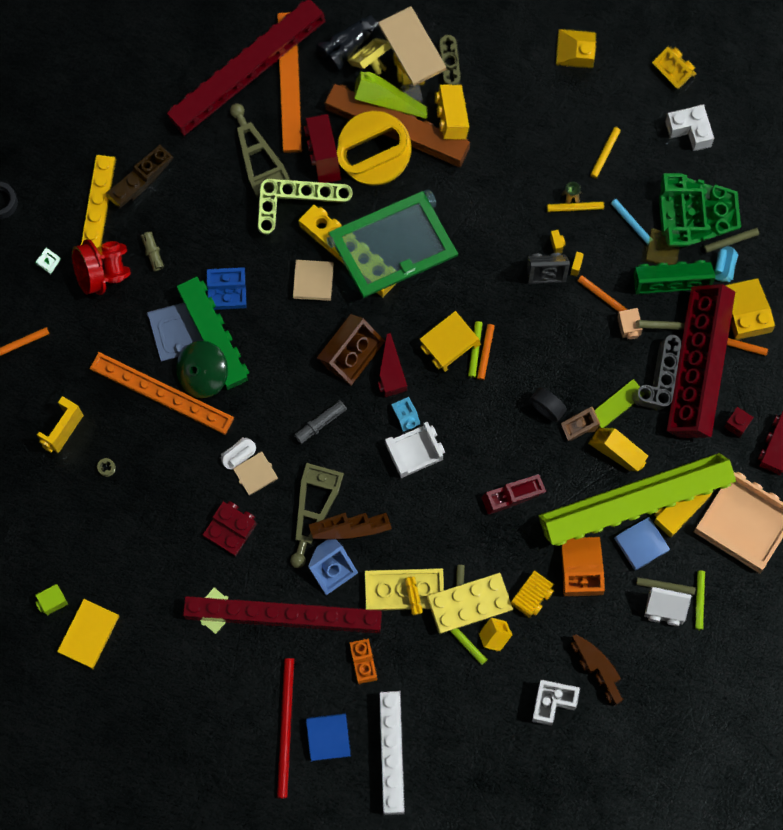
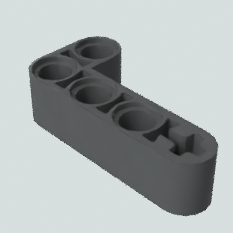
M669 335L660 342L653 386L643 385L633 392L632 400L636 405L662 410L672 402L681 349V340L678 336ZM664 360L669 361L670 367L665 365ZM661 378L666 379L667 385L662 383ZM640 392L645 393L646 399L640 396ZM658 396L663 397L664 404L659 401Z

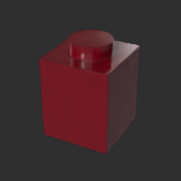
M737 407L724 428L740 438L754 417Z

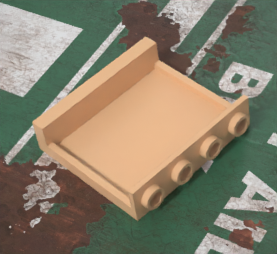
M734 472L736 482L731 483L730 487L719 491L694 533L756 572L761 573L783 538V502L779 500L780 498L772 492L767 493L762 490L763 487L758 483H751L746 480V476L742 473Z

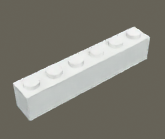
M380 692L384 815L404 814L400 692Z

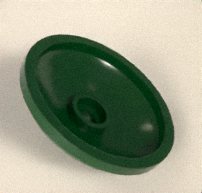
M196 341L190 343L181 351L176 364V374L181 387L189 395L196 398H209L216 395L224 387L228 376V364L225 355L215 344L207 341Z

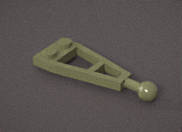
M238 103L233 104L230 107V114L232 117L237 118L240 125L237 129L248 178L258 198L260 185L264 180H290L281 161L253 124L246 122L243 116L244 107ZM250 131L258 144L247 148L244 134ZM264 150L277 168L254 177L249 156ZM266 183L263 187L266 193L274 190L273 185L270 183Z
M306 463L301 480L296 541L300 542L297 552L290 558V563L294 568H301L305 565L304 552L306 545H311L314 540L311 532L308 537L302 535L304 517L317 520L316 522L325 519L339 493L344 473ZM307 484L332 491L320 514L305 510Z

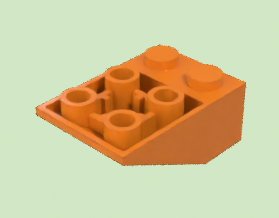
M600 537L566 540L567 542L561 545L564 596L603 595L605 586Z

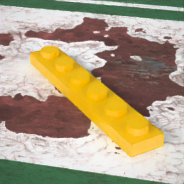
M96 155L81 245L87 239H90L96 248L102 244L109 202L106 194L111 190L115 157Z

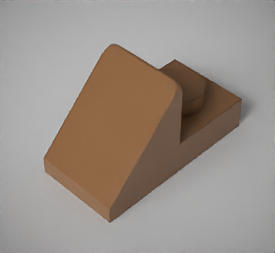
M590 407L562 422L561 425L568 441H572L587 432H595L600 422L594 408Z

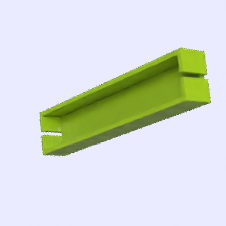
M718 453L538 516L545 538L552 545L560 546L565 544L566 540L583 538L589 532L598 533L604 527L618 526L622 523L621 521L638 519L641 514L655 513L664 506L666 508L673 507L677 504L676 502L693 500L696 495L710 494L716 488H728L731 486V483L736 482L730 460Z

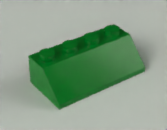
M704 260L689 264L682 261L674 265H668V263H659L657 266L640 264L634 269L635 294L691 291L692 286L713 285L715 280V272L711 262Z

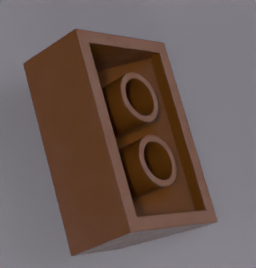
M350 314L317 359L329 371L349 385H352L385 343V340L363 318Z

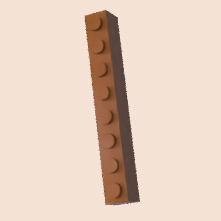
M334 84L325 102L327 111L348 120L367 111L389 113L400 120L407 129L411 140V147L458 167H461L470 148V142L467 139H444L443 131H440L439 128L434 127L428 121L418 120L414 115H406L400 111L356 100L355 92L350 91L344 85L338 86ZM395 129L383 134L400 141L399 134Z

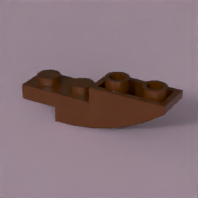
M577 634L572 637L573 642L570 644L573 651L579 653L581 657L579 662L583 670H587L589 674L597 671L596 679L600 685H604L606 689L604 694L608 702H612L614 706L620 704L623 699L615 683L619 682L621 678L616 669L593 644Z

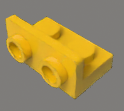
M667 47L652 63L679 89L691 76L696 75L695 67L688 60L685 62L681 58L683 54L676 47L674 49Z

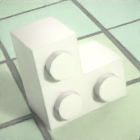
M704 105L667 114L665 122L670 138L688 134L693 151L712 146L714 136Z
M540 680L532 722L552 725L556 707L575 710L580 688Z

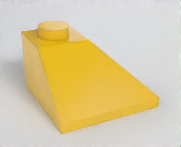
M559 29L556 65L593 68L596 33Z

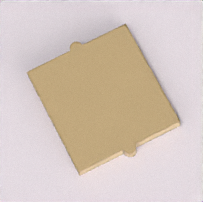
M263 452L233 468L239 478V483L244 486L249 496L278 479L272 469V463L267 461Z

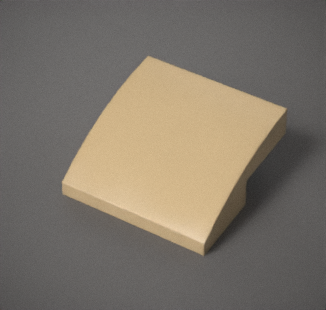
M296 260L293 299L331 301L334 262Z

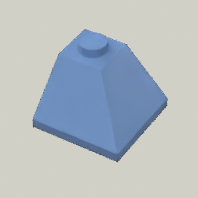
M327 539L318 545L308 565L326 595L358 573L344 548L336 539Z

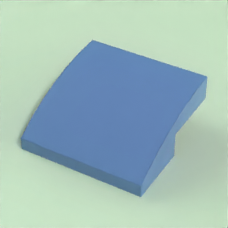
M650 517L614 538L635 571L670 550Z

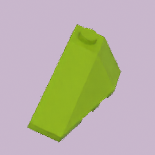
M360 72L355 82L356 100L422 118L427 117L426 106L374 73Z

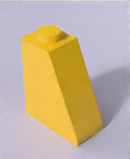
M598 428L588 443L629 471L638 472L641 470L648 458L646 453L615 428Z

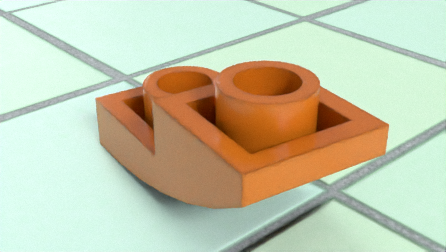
M369 639L350 642L358 684L376 681L377 675Z

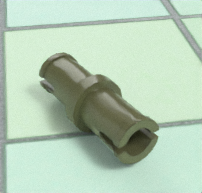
M152 232L142 234L141 238L146 249L145 254L149 257L152 270L158 271L163 269L164 265L159 255L160 249L156 246Z

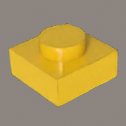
M559 230L551 231L550 240L554 253H562L563 246H565L564 236L559 234Z

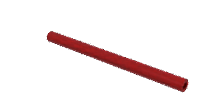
M291 658L284 659L277 798H287L294 673V659Z

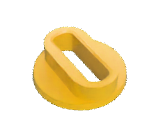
M383 111L363 112L352 118L343 128L338 140V162L350 177L360 183L382 185L391 182L404 171L411 156L409 133L402 122L389 113ZM393 129L398 132L400 137L398 145L353 166L349 164L347 160V151Z

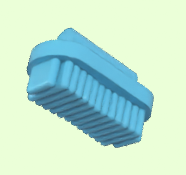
M730 246L723 247L718 253L714 272L715 279L720 282L730 283V280H733L738 254Z

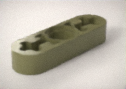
M445 35L440 40L441 59L447 70L443 71V81L445 85H459L460 70L456 39L451 35ZM447 41L451 44L450 52H447V46L445 45ZM453 58L455 63L449 66L445 63V60ZM449 71H453L454 82H451L449 79Z

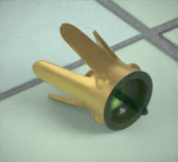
M570 182L566 185V189L562 193V196L567 194L566 204L570 203L573 197L576 203H579L581 188L578 183Z

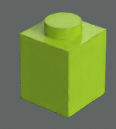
M57 584L36 595L38 601L35 603L39 611H44L47 615L68 605Z

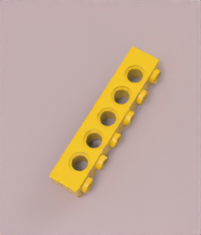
M313 205L299 219V226L344 264L334 241L329 235L330 231L342 225L336 219L332 220L327 216L328 213L322 207L318 208ZM320 223H325L327 225L323 229L317 227V225ZM352 233L342 237L347 247L355 249L350 253L367 284L396 272L391 266L387 267L383 264L384 261L380 256L369 252L370 249L367 245L356 241V237ZM367 259L369 262L363 265L359 263V260ZM378 270L383 274L376 277L373 275V272ZM394 285L389 286L383 290H380L377 293L381 297H384L393 288Z

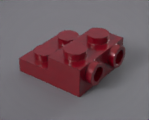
M223 501L214 514L213 520L204 532L203 537L236 557L257 524L252 514L247 511L243 514L237 510L239 507L233 502L225 503Z

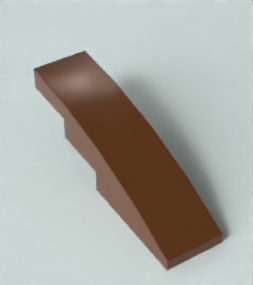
M346 513L309 524L313 539L355 538L392 529L387 513L368 518L366 513L347 518Z

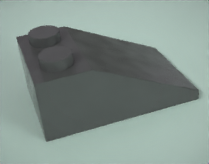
M552 253L548 256H542V254L528 256V284L566 282L570 266L569 259L566 255H561V253Z

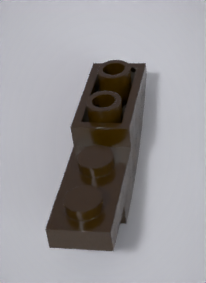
M159 145L137 163L130 174L109 190L106 197L120 209L130 199L133 201L162 173L173 159V156Z

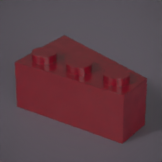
M328 114L306 118L307 126H304L305 136L310 138V140H307L309 152H313L310 158L312 166L315 165L319 183L341 180L338 156Z

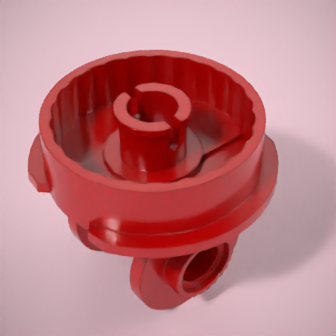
M90 239L83 241L82 245L73 247L72 263L75 276L85 294L96 293L102 295L106 291L105 282L118 283L130 276V268L123 266L121 261V255L127 252L125 244L110 241L96 248L95 244Z

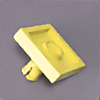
M375 38L350 57L348 62L351 66L362 69L370 64L376 75L383 73L381 70H386L379 57L388 51L391 46L387 40Z

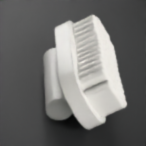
M242 437L233 447L221 453L220 459L222 464L227 469H233L255 453V443L249 438Z

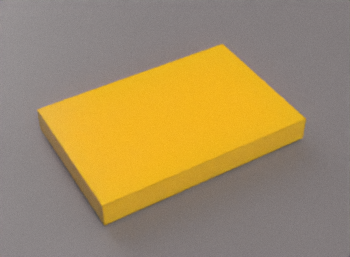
M83 599L57 652L94 669L119 615Z

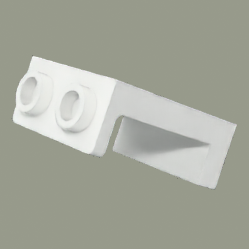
M425 422L422 427L394 439L393 437L385 439V445L401 478L443 460L444 448L441 442L437 443L435 439L437 433L433 425L429 426L428 422Z

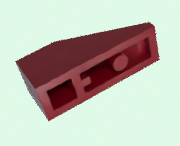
M391 333L387 334L380 381L377 382L380 393L384 392L385 397L407 391V383Z

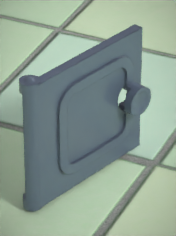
M184 303L147 312L161 362L179 357L181 351L190 343L203 341Z

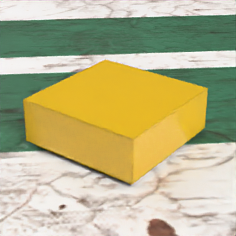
M576 253L570 275L577 276L579 274L584 256L583 253Z

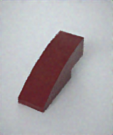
M538 474L486 492L481 498L489 515L546 493V490Z

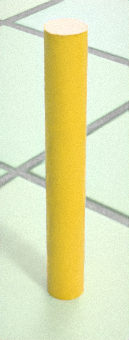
M617 127L613 128L590 174L593 178L598 177L621 131Z
M604 202L547 204L548 212L604 209Z

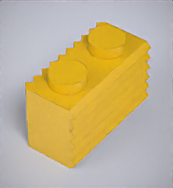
M534 570L512 600L511 605L529 618L532 614L536 616L543 607L540 605L543 599L548 600L553 594L552 587L554 584Z

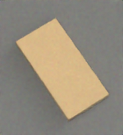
M412 7L378 22L380 29L413 86L446 70L443 60Z

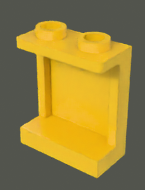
M456 311L420 338L422 343L420 348L426 355L430 354L434 358L432 360L433 364L438 369L442 368L444 372L448 370V365L471 347L476 349L481 345L479 338Z
M63 396L58 402L64 412L60 421L49 436H45L41 432L37 434L40 439L39 443L51 453L52 451L60 452L84 416L78 405Z

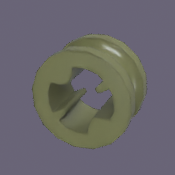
M104 458L98 462L97 469L101 475L108 477L115 473L116 466L111 459ZM108 463H110L111 465L109 466L111 467V470H106L105 472H103L102 470L104 469L102 465H107Z

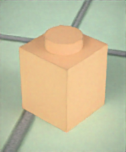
M638 308L619 311L617 318L622 338H638L643 328L636 327V321L640 320Z

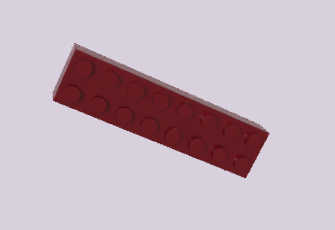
M724 284L691 287L667 432L679 438L712 437L736 293Z

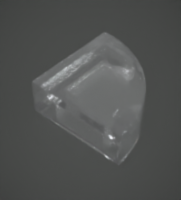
M412 84L401 86V91L418 102H422L419 84L415 86Z

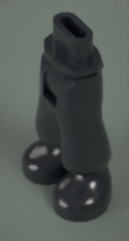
M371 15L366 19L361 18L360 21L344 31L333 35L329 42L318 43L316 49L323 58L326 59L328 57L329 64L338 72L343 66L342 58H349L374 33V30L379 25Z

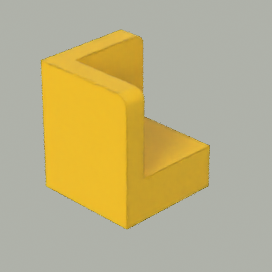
M490 618L480 631L479 636L484 648L501 651L511 638L512 633L506 621Z

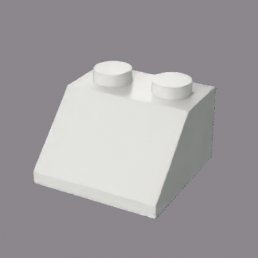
M652 587L648 594L644 617H649L648 620L653 622H660V620L668 621V624L672 626L683 625L691 595Z

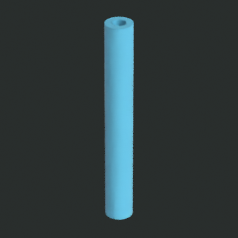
M617 199L612 201L611 205L642 240L649 245L653 239Z

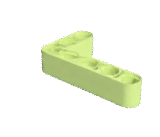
M266 179L260 185L258 230L260 233L267 235L275 229L277 198L344 203L352 197V189L345 184ZM266 183L273 185L274 190L272 193L264 191L263 187ZM284 185H290L292 187V193L288 195L285 194L282 191V187ZM303 186H308L311 189L309 196L302 194L301 188ZM322 187L329 189L330 194L328 197L321 196L320 189ZM340 189L347 190V198L343 199L339 196L338 192ZM270 202L273 207L272 211H264L262 208L263 203ZM263 221L271 223L269 231L262 229L261 223Z

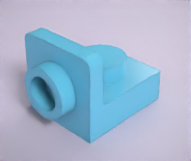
M409 397L391 404L403 431L420 425L417 411Z

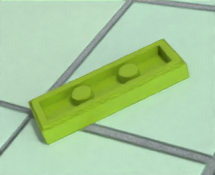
M634 379L594 410L600 422L599 428H605L635 404L632 400V394L640 386ZM640 392V396H645V393Z

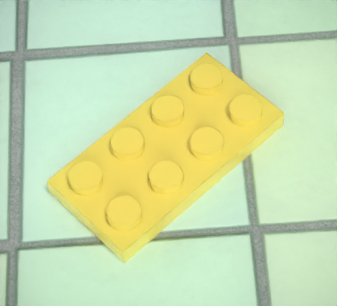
M443 569L365 571L366 609L411 610L412 605H410L407 593L408 587L405 584V578L410 576L415 577V586L418 589L419 604L422 606V609H430L427 596L444 591Z
M501 573L427 596L439 634L513 610Z

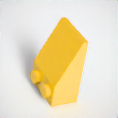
M758 278L725 285L736 292L731 317V327L735 340L772 333L775 327L774 319Z

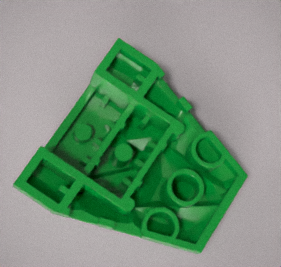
M664 173L662 175L659 206L662 235L665 236L668 246H690L741 228L737 191L718 185L711 186L705 184L703 180L698 179L696 181L687 178V175L681 173Z

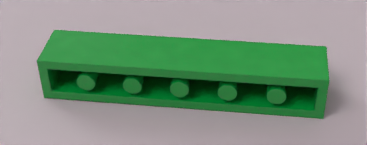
M195 277L178 285V292L202 340L215 344L225 355L228 364V376L225 383L227 390L248 381L247 375L249 371L245 363L241 365L238 359L241 355L237 347H232L230 341L233 339L228 330L224 331L222 327L224 321L220 313L216 315L213 309L216 305L212 297H207L205 291H208L204 281H199L198 277Z

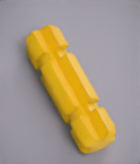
M410 576L405 578V584L408 587V598L410 605H412V614L419 615L422 613V606L419 604L420 598L418 589L415 586V577Z

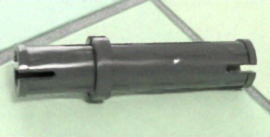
M339 400L316 419L308 421L304 428L294 434L295 438L302 444L314 434L317 435L319 430L346 411L347 408Z

